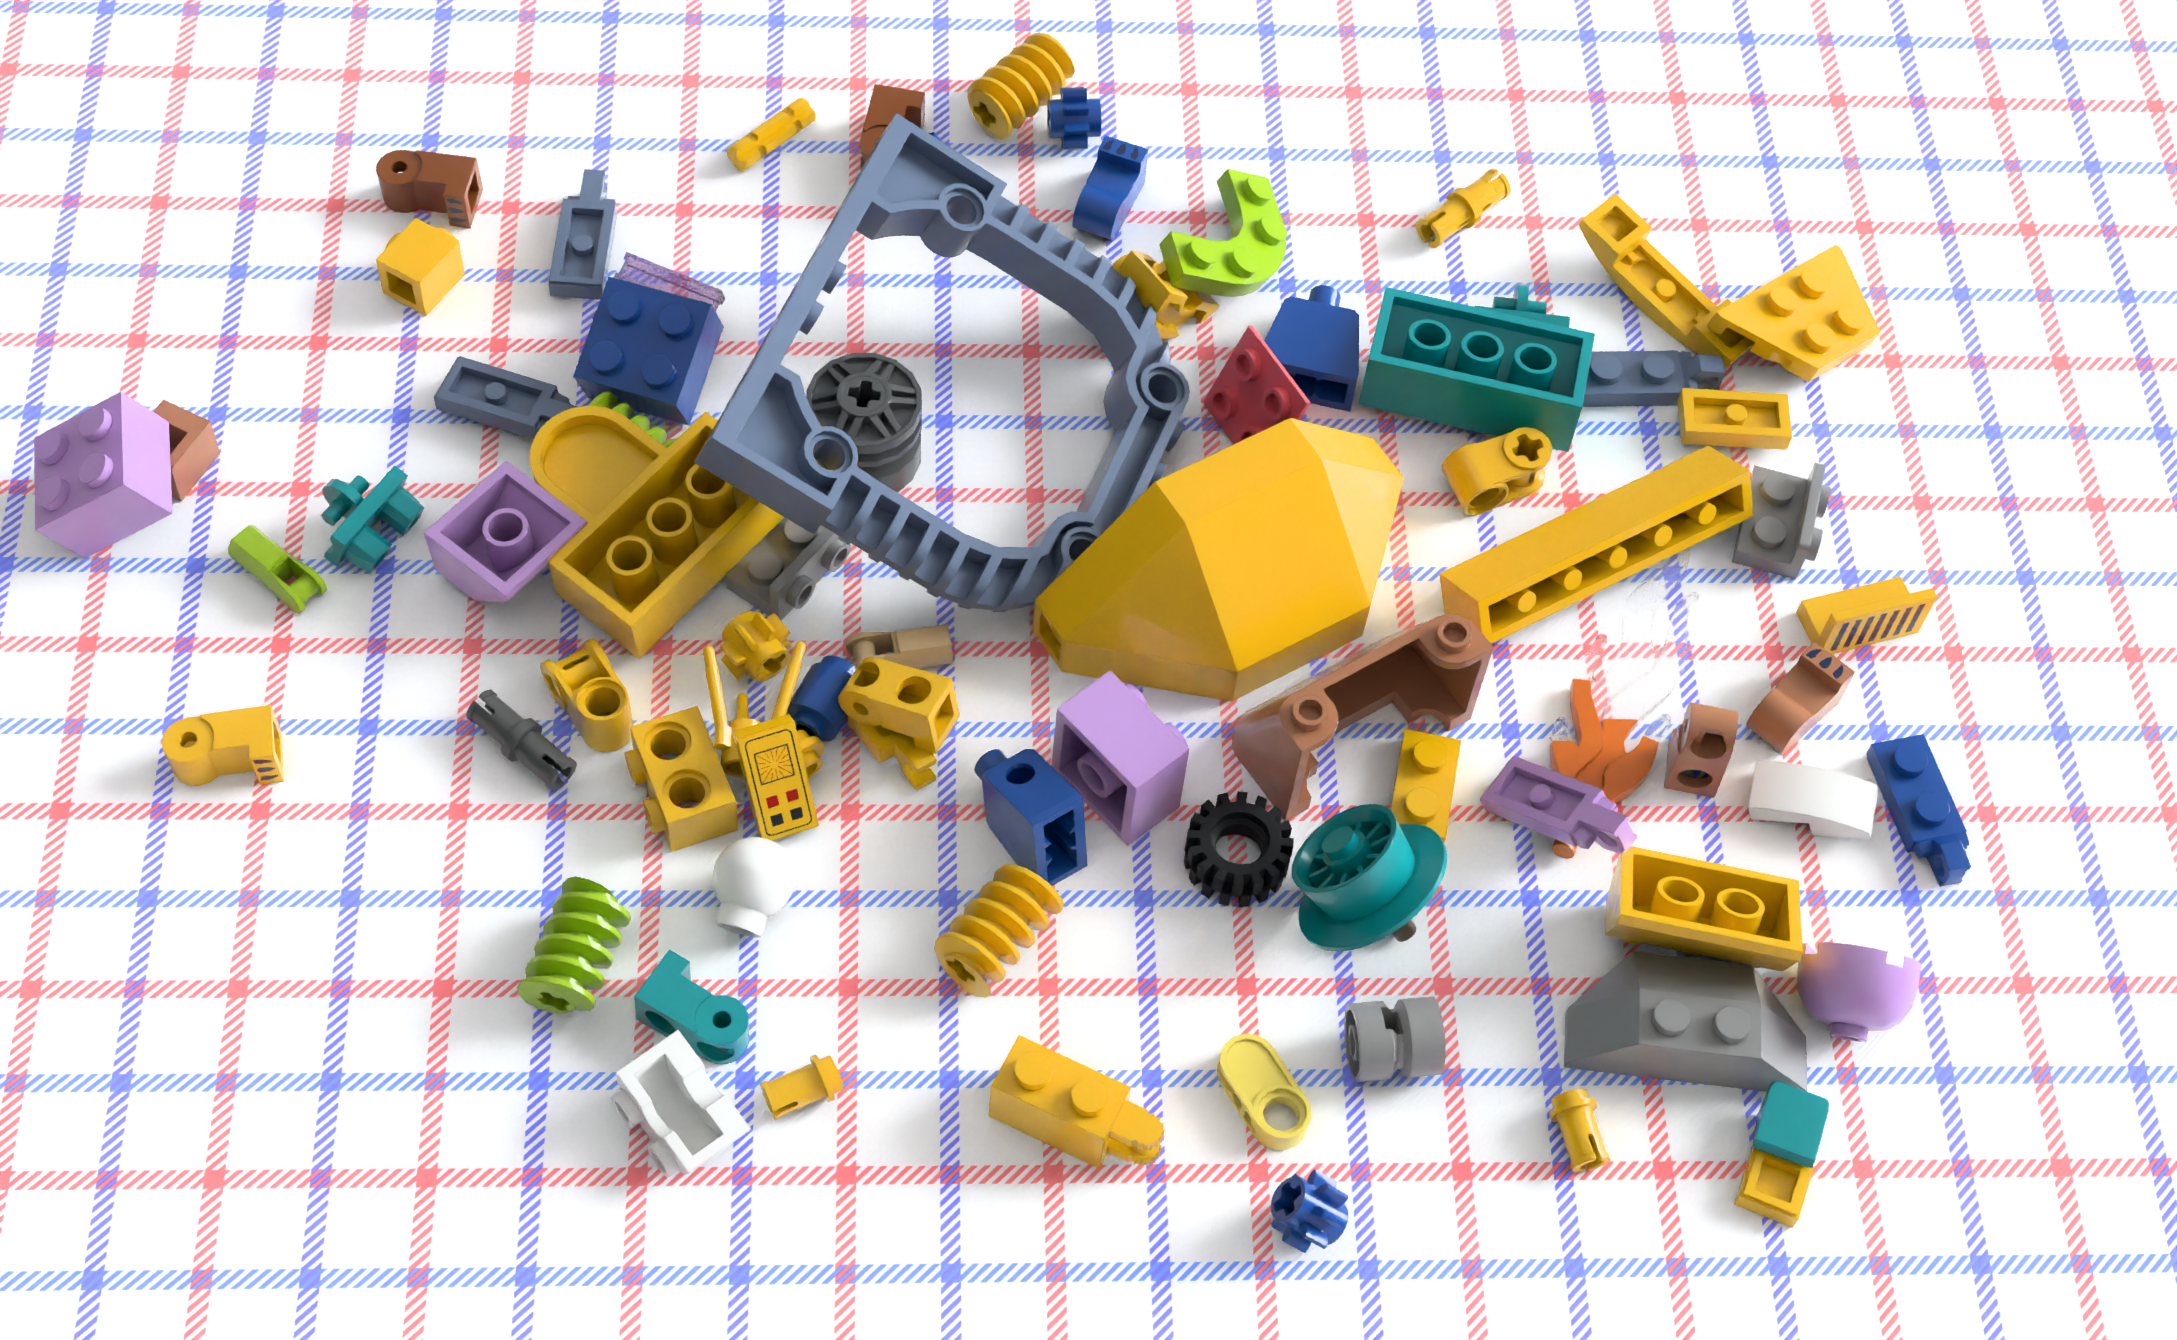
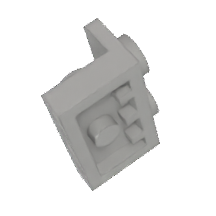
M1815 462L1808 479L1754 465L1750 475L1753 517L1740 522L1732 563L1796 579L1805 559L1815 560L1823 534L1822 529L1814 527L1816 517L1822 518L1824 516L1831 493V487L1822 485L1826 465Z
M784 517L726 575V588L766 615L770 616L775 613L782 621L793 608L800 609L809 601L816 584L828 571L835 572L844 564L850 553L851 545L840 541L838 535L822 525L812 534Z

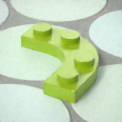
M1227 169L1216 182L1230 221L1232 237L1229 241H1214L1170 231L1159 246L1172 287L1224 297L1244 296L1258 290L1274 275L1283 262L1286 252L1287 230L1283 224L1269 178Z

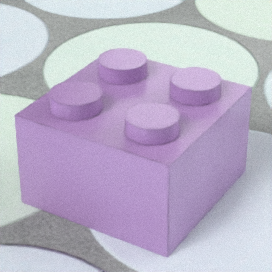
M120 391L34 437L35 531L79 556L87 558L171 515L172 490L169 422Z
M1110 670L1057 708L1051 766L1083 797V801L1129 846L1180 807L1190 749L1184 736L1171 723L1164 724L1148 708L1144 696L1135 686L1131 684L1125 685Z

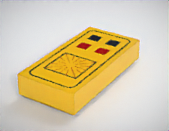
M790 714L732 731L758 836L774 841L819 826L795 721Z

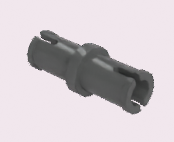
M491 689L482 692L479 698L486 703L484 707L492 714H489L475 700L471 703L467 710L466 718L477 724L501 745V754L509 761H520L552 791L562 787L564 782L558 777L559 773L550 765L554 766L567 779L571 778L577 767V762L564 754L541 734L542 726L534 719H523Z

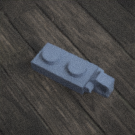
M584 169L580 196L563 198L548 286L550 296L601 299L607 281L617 220L616 199H606L605 170Z
M1678 350L1592 352L1583 407L1677 406V400L1682 388L1720 390V385L1725 376L1722 356L1697 354L1692 357L1691 352H1679Z
M462 356L456 358L433 397L436 409L531 439H534L539 429L549 419L565 410L578 407L571 405L568 397L559 394L556 385Z

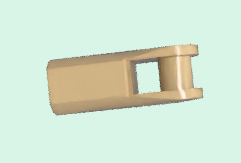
M948 624L894 632H860L850 636L845 642L847 652L854 656L855 662L852 664L856 668L864 658L868 657L880 658L916 669L953 663L952 642ZM890 651H891V653H888V654L876 655V654H878V653H884V652H890Z

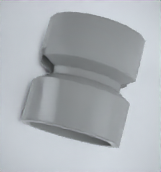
M1434 996L1399 999L1393 1009H1389L1384 1001L1347 1004L1344 1016V1038L1348 1066L1354 1082L1388 1080L1392 1078L1395 1070L1398 1069L1406 1078L1442 1075L1446 1059L1445 1033L1441 1010Z

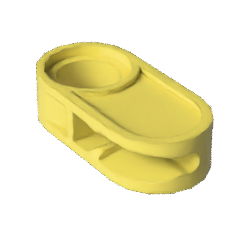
M1241 1034L1232 1037L1225 1043L1220 1052V1060L1217 1066V1077L1222 1088L1253 1136L1263 1146L1272 1150L1283 1151L1294 1148L1303 1141L1311 1120V1107L1307 1097L1274 1047L1266 1039L1255 1034ZM1282 1104L1290 1107L1295 1112L1298 1122L1292 1129L1286 1131L1276 1130L1266 1123L1263 1112L1269 1106Z

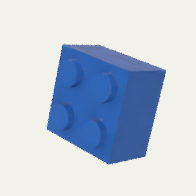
M608 277L573 378L590 399H594L603 392L611 391L618 397V405L627 403L634 411L690 426L724 326L712 304Z

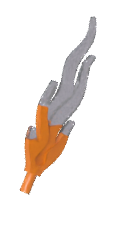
M1690 547L1671 556L1665 565L1638 585L1628 596L1621 619L1622 636L1620 646L1611 666L1596 681L1594 671L1600 662L1607 643V635L1599 634L1596 637L1591 648L1579 662L1570 685V710L1577 744L1572 739L1568 721L1565 717L1556 719L1551 733L1550 760L1552 770L1602 789L1606 798L1615 804L1631 795L1647 778L1657 753L1659 741L1671 724V716L1669 714H1662L1648 726L1639 744L1631 752L1626 753L1624 741L1639 723L1665 702L1675 690L1685 668L1688 616L1697 605L1700 598L1697 592H1690L1676 603L1666 631L1665 643L1656 652H1654L1652 633L1657 611L1686 574L1691 552ZM1556 839L1552 846L1553 853L1565 859L1573 858L1577 847Z

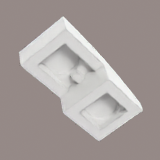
M1756 760L1748 810L1751 820L1809 823L1812 836L1871 839L1878 789L1876 784L1828 769L1789 762Z

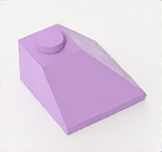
M505 461L424 532V536L435 570L474 601L507 602L548 565L547 561L587 524V521L509 462Z

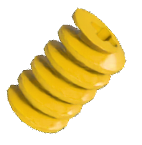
M1040 32L1030 34L1022 44L1014 47L1009 55L1003 56L995 66L986 70L982 77L975 79L968 87L967 98L974 118L990 136L998 140L1007 139L1011 135L1012 129L1020 128L1026 121V118L1033 117L1038 112L1040 106L1047 105L1048 99H1052V95H1059L1060 88L1066 87L1065 79L1072 78L1075 73L1073 61L1066 49L1049 34Z
M1004 864L994 873L993 881H989L982 886L979 891V897L968 902L964 909V915H959L950 923L949 932H944L935 940L934 950L937 959L945 972L964 991L976 997L986 998L991 995V988L983 976L994 982L999 983L1003 981L1006 977V971L1000 961L1009 965L1017 964L1021 957L1015 944L1024 948L1032 947L1035 943V936L1029 927L1038 931L1046 930L1050 925V920L1045 911L1055 915L1059 914L1063 910L1064 902L1059 893L1036 873L1015 864Z

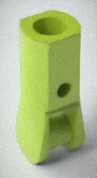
M248 525L231 539L228 546L229 556L267 586L293 612L300 614L305 610L304 602L315 593L321 596L327 591L325 582L314 569L290 555L257 527ZM292 576H294L295 578H297V579H296L294 582H292L290 585H287V584L285 583V582H286L287 580H289Z

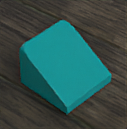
M1773 1081L1757 1114L1752 1146L1793 1163L1812 1168L1828 1116L1829 1101L1826 1098L1788 1084Z

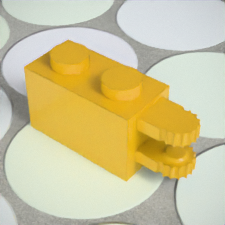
M1018 1035L991 1084L989 1117L1099 1169L1107 1153L1126 1162L1133 1161L1134 1165L1139 1164L1140 1167L1142 1165L1149 1166L1151 1162L1155 1163V1159L1159 1158L1162 1145H1160V1142L1162 1143L1165 1129H1163L1164 1123L1160 1122V1117H1156L1155 1113L1149 1114L1147 1109L1129 1101L1130 1086L1021 1035Z

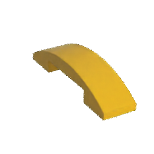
M1616 193L1581 219L1579 227L1606 272L1626 296L1670 336L1698 354L1722 356L1723 364L1727 367L1751 348L1754 341L1727 327L1722 335H1719L1707 326L1717 311L1732 302L1727 298L1720 305L1716 306L1646 240L1652 227Z

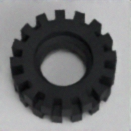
M1238 791L1236 802H1230L1227 792L1219 794L1216 806L1208 799L1201 805L1200 814L1195 812L1192 816L1184 848L1185 869H1190L1189 880L1193 886L1203 882L1201 894L1210 899L1215 891L1221 893L1219 904L1229 906L1231 896L1238 897L1239 907H1248L1252 895H1255L1258 903H1261L1268 899L1270 889L1276 893L1282 886L1283 877L1286 878L1293 851L1294 838H1290L1292 828L1289 820L1280 823L1283 812L1276 805L1267 812L1265 810L1267 799L1259 795L1255 804L1247 803L1248 792ZM1242 835L1258 844L1261 855L1252 863H1232L1218 854L1216 843L1223 836Z

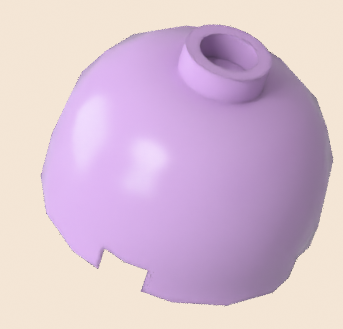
M1818 942L1816 953L1808 943H1802L1803 953L1798 962L1797 990L1802 1005L1810 1015L1817 1020L1831 1025L1830 1036L1848 1041L1867 1042L1868 1031L1889 1030L1901 1023L1912 1009L1919 986L1922 966L1920 962L1904 956L1902 968L1886 963L1888 951L1852 944Z

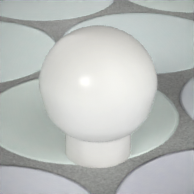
M747 837L733 842L721 852L713 870L712 886L717 900L721 903L715 925L737 934L755 938L762 937L767 917L774 916L786 906L796 884L794 864L790 856L780 845L766 838Z

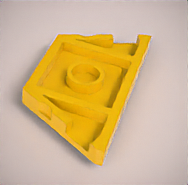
M1837 244L1720 309L1707 324L1713 332L1722 335L1728 327L1754 341L1750 348L1751 352L1768 361H1775L1781 364L1788 372L1807 382L1812 381L1869 347L1880 334V330L1846 257Z

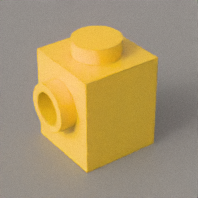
M416 217L401 233H396L390 238L385 250L376 258L383 294L424 316H427L465 275L459 240L448 230L442 227L434 228Z

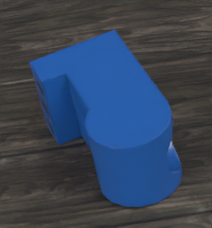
M1105 135L1098 149L1095 165L1078 198L1073 214V228L1096 234L1112 241L1116 238L1145 184L1149 149Z

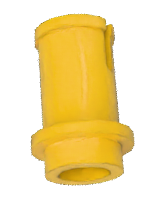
M816 1054L810 1056L811 1063L770 1081L760 1083L763 1096L775 1121L783 1115L820 1099L826 1098L828 1102L834 1101V1093L844 1090L842 1079L830 1055L821 1059Z
M1586 1089L1569 1090L1551 1099L1553 1109L1550 1111L1549 1116L1552 1122H1558L1571 1161L1572 1171L1576 1173L1582 1172L1584 1170L1583 1165L1586 1171H1590L1609 1163L1611 1159L1609 1153L1606 1152L1593 1112L1598 1107L1596 1100L1588 1097Z

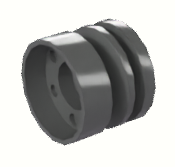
M851 353L829 361L814 374L806 390V397L814 415L821 426H833L843 430L850 436L858 451L857 466L898 493L914 479L921 464V387L913 373L895 359L876 353ZM815 459L822 468L828 470L824 463Z

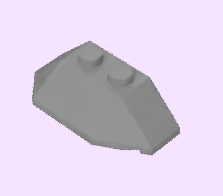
M1632 951L1567 1008L1565 1012L1564 1068L1767 1092L1773 1081H1779L1807 1091L1806 1036L1752 965Z

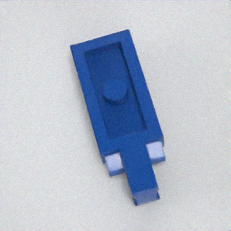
M1924 734L1871 744L1866 753V759L1907 853L1914 852L1918 859L1927 858L1939 887L1961 883L1966 871L1971 868L1965 851L1967 846H1969L1967 830Z

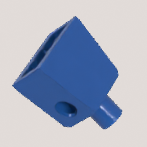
M1327 285L1313 287L1308 300L1292 296L1284 299L1264 340L1311 404L1350 412L1359 375V314L1355 310L1339 307L1341 301L1340 293L1335 288Z
M993 749L982 755L975 765L974 772L982 781L986 822L1016 865L1036 873L1051 886L1087 867L1084 801L1079 792L1034 749H1024L1010 758L1000 749Z

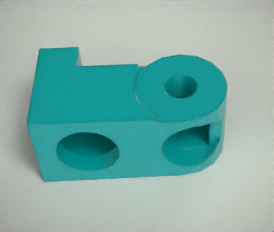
M668 950L634 996L636 1020L665 1037L679 1030L694 1052L706 1061L714 1064H729L737 1061L745 1054L749 1045V1014L745 1005L738 999L728 995L714 996L711 992L692 982L690 961L672 950Z

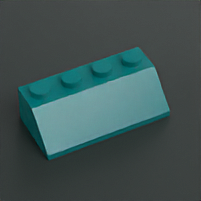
M1385 287L1358 405L1494 436L1512 432L1517 428H1535L1549 438L1552 449L1569 452L1583 407L1595 333Z

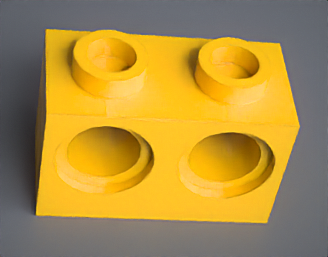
M698 705L630 726L633 750L624 752L628 771L635 786L642 783L645 784L650 798L643 800V806L649 826L653 834L663 831L671 852L738 831L736 800ZM667 753H676L680 755L679 757L672 760H663L659 758L661 755ZM684 801L700 803L693 808H680L677 806Z

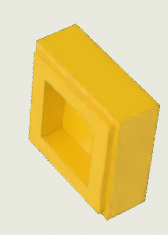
M1753 1147L1746 1163L1734 1205L1793 1228L1799 1219L1814 1166L1807 1168Z

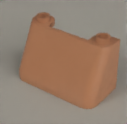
M1445 614L1422 622L1373 643L1246 711L1238 718L1234 726L1232 749L1238 760L1272 805H1276L1283 812L1282 818L1284 821H1287L1309 809L1312 797L1307 789V779L1316 774L1319 764L1311 752L1326 744L1333 738L1335 733L1390 703L1394 704L1408 723L1418 719L1419 715H1433L1442 719L1441 724L1448 732L1471 720L1494 647L1474 623L1460 615Z

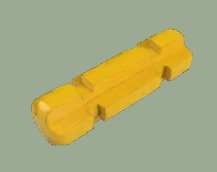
M798 98L728 147L727 156L737 170L745 171L814 122L816 113L806 99Z

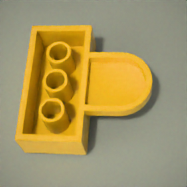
M579 406L565 410L549 419L539 429L531 444L529 459L535 483L587 521V524L547 562L557 595L640 659L741 561L784 516L694 463L718 421L706 411L666 448L627 417L615 410L601 406Z

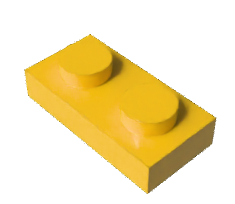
M1693 388L1681 389L1677 400L1681 444L1787 450L1792 439L1787 394Z
M1409 729L1404 730L1390 810L1399 824H1419L1431 828L1445 843L1461 740Z

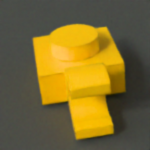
M848 716V725L879 764L895 756L905 778L916 791L936 781V775L929 767L935 765L937 759L933 753L916 748L913 737L882 728V725H863Z

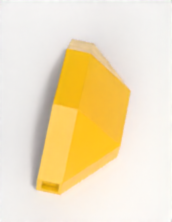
M1293 418L1284 420L1155 481L1035 599L1033 632L1061 672L1100 678L1111 670L1123 683L1232 702L1363 636L1404 477L1371 437Z

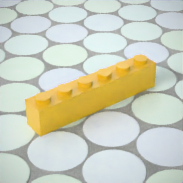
M1709 445L1439 573L1444 614H1455L1469 619L1479 628L1491 644L1753 517L1750 470Z

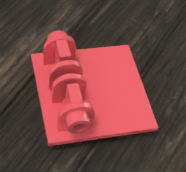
M1252 325L1248 326L1202 402L1233 445L1289 418L1301 420L1311 404Z

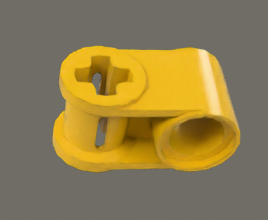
M1517 428L1512 432L1480 443L1467 444L1456 449L1444 459L1441 468L1465 513L1471 516L1481 515L1493 510L1497 506L1537 493L1544 483V467L1550 461L1552 445L1549 438L1535 428Z
M592 638L585 641L584 649L555 663L550 659L540 663L542 676L558 706L565 710L584 739V742L591 749L599 752H613L629 743L631 739L630 726H634L629 695L626 687L612 669L604 650L597 640ZM604 713H612L611 715L598 716Z

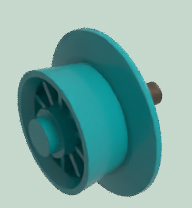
M1378 804L1359 805L1331 817L1315 829L1304 841L1292 864V879L1296 886L1304 892L1298 913L1301 932L1312 945L1326 951H1349L1362 948L1390 934H1393L1399 942L1410 939L1417 929L1411 919L1430 901L1444 877L1447 867V850L1444 842L1431 828L1419 824H1399L1390 809Z

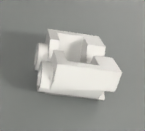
M679 1030L616 1071L617 1082L621 1090L611 1097L612 1102L629 1127L633 1128L638 1124L641 1125L649 1139L653 1142L648 1147V1152L656 1166L667 1178L672 1177L679 1171L684 1175L689 1174L752 1130L727 1095H723L714 1086L705 1071L704 1064Z

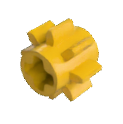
M744 612L731 620L723 630L722 640L724 643L720 645V648L725 655L721 661L737 680L747 674L751 680L767 681L779 674L789 662L790 653L788 649L792 645L786 638L791 632L775 613L765 618L761 612Z

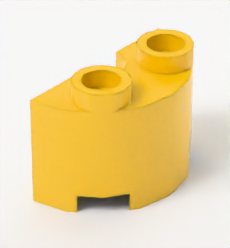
M1131 250L1129 254L1120 257L1111 266L1124 278L1129 276L1136 283L1134 291L1145 308L1151 303L1157 314L1155 323L1161 339L1178 337L1179 332L1176 327L1193 317L1201 324L1220 307L1210 294L1172 287L1164 260L1159 264L1150 255Z

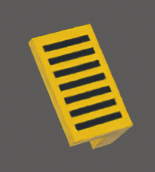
M1897 577L1802 600L1796 614L1811 644L1816 642L1829 653L1835 654L1918 633L1936 601L1937 595L1933 588L1909 593L1902 578Z

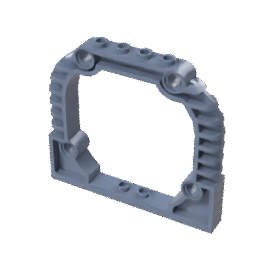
M896 113L876 142L694 463L812 534L822 525L838 535L840 541L847 545L850 543L868 553L870 559L877 563L883 562L898 571V576L907 581L909 579L926 588L928 594L936 598L940 596L957 603L958 607L968 610L975 608L992 610V612H1006L1030 605L1034 606L1035 599L1073 563L1071 559L1075 561L1155 481L1161 479L1166 469V465L1160 461L1164 451L1169 452L1174 447L1185 428V424L1180 422L1179 419L1189 399L1188 381L1181 371L1175 366L1170 365L1169 343L1167 341L1162 344L1155 323L1157 314L1151 303L1146 308L1143 306L1134 291L1136 283L1129 276L1124 278L1111 267L1112 261L1104 255L1098 258L1084 249L1085 243L1079 239L1074 238L1070 240L1056 231L1058 226L1049 220L1043 223L1029 214L1030 208L1022 203L1017 206L1002 197L1001 195L1007 186L1006 182ZM855 230L870 240L892 236H920L924 245L934 254L941 257L953 258L961 255L965 250L974 253L1067 311L1095 336L1111 363L1114 373L1106 387L1103 403L1106 417L1115 432L1077 511H1071L1058 517L1030 547H997L967 535L864 472L857 466L858 451L852 438L843 430L833 426L820 425L807 400L800 376L780 364L798 331L808 335L825 306L816 301L820 292L823 290L830 295L845 272L847 265L840 262L839 259ZM815 459L824 463L828 470L822 468Z

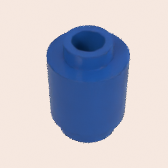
M829 655L823 657L821 662L814 663L810 667L792 696L787 710V714H790L795 721L797 731L805 730L810 737L816 736L822 742L833 741L848 718V715L841 709L838 703V695L856 670L853 664L843 658Z

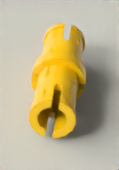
M1491 168L1467 187L1456 188L1446 196L1448 200L1444 204L1417 221L1416 230L1421 240L1426 243L1435 236V238L1429 241V247L1437 248L1463 227L1471 228L1480 222L1481 217L1479 216L1483 212L1510 195L1511 187L1506 176L1501 173L1491 181L1492 178L1498 175V170Z

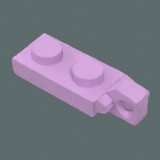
M1512 756L1480 797V801L1487 812L1574 847L1578 845L1580 848L1589 849L1595 841L1603 849L1621 854V852L1627 851L1637 839V834L1633 833L1628 824V817L1617 812L1619 809L1616 807V804L1606 798L1602 789L1517 756Z

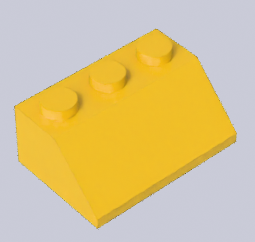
M1631 846L1624 853L1621 852L1617 860L1606 899L1605 936L1620 938L1631 944L1644 943L1679 950L1690 956L1703 955L1739 964L1752 965L1754 968H1766L1783 972L1798 963L1803 953L1799 880Z

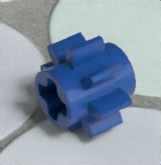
M1085 87L1060 88L1061 99H1048L1047 102L1048 137L1061 138V147L1064 150L1088 149V137L1101 136L1100 99H1087V88Z
M1313 1169L1307 1180L1295 1173L1277 1187L1271 1200V1214L1275 1218L1271 1222V1227L1283 1233V1242L1306 1253L1311 1243L1325 1249L1327 1245L1334 1243L1340 1238L1348 1223V1209L1345 1205L1348 1195L1336 1189L1337 1181Z

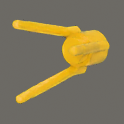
M799 641L794 646L771 719L787 714L806 649L804 642ZM706 646L703 649V656L715 726L714 747L721 750V765L724 772L730 776L744 778L732 731L761 722L749 718L748 696L740 693L737 696L736 719L732 720L728 727L715 650L711 646Z

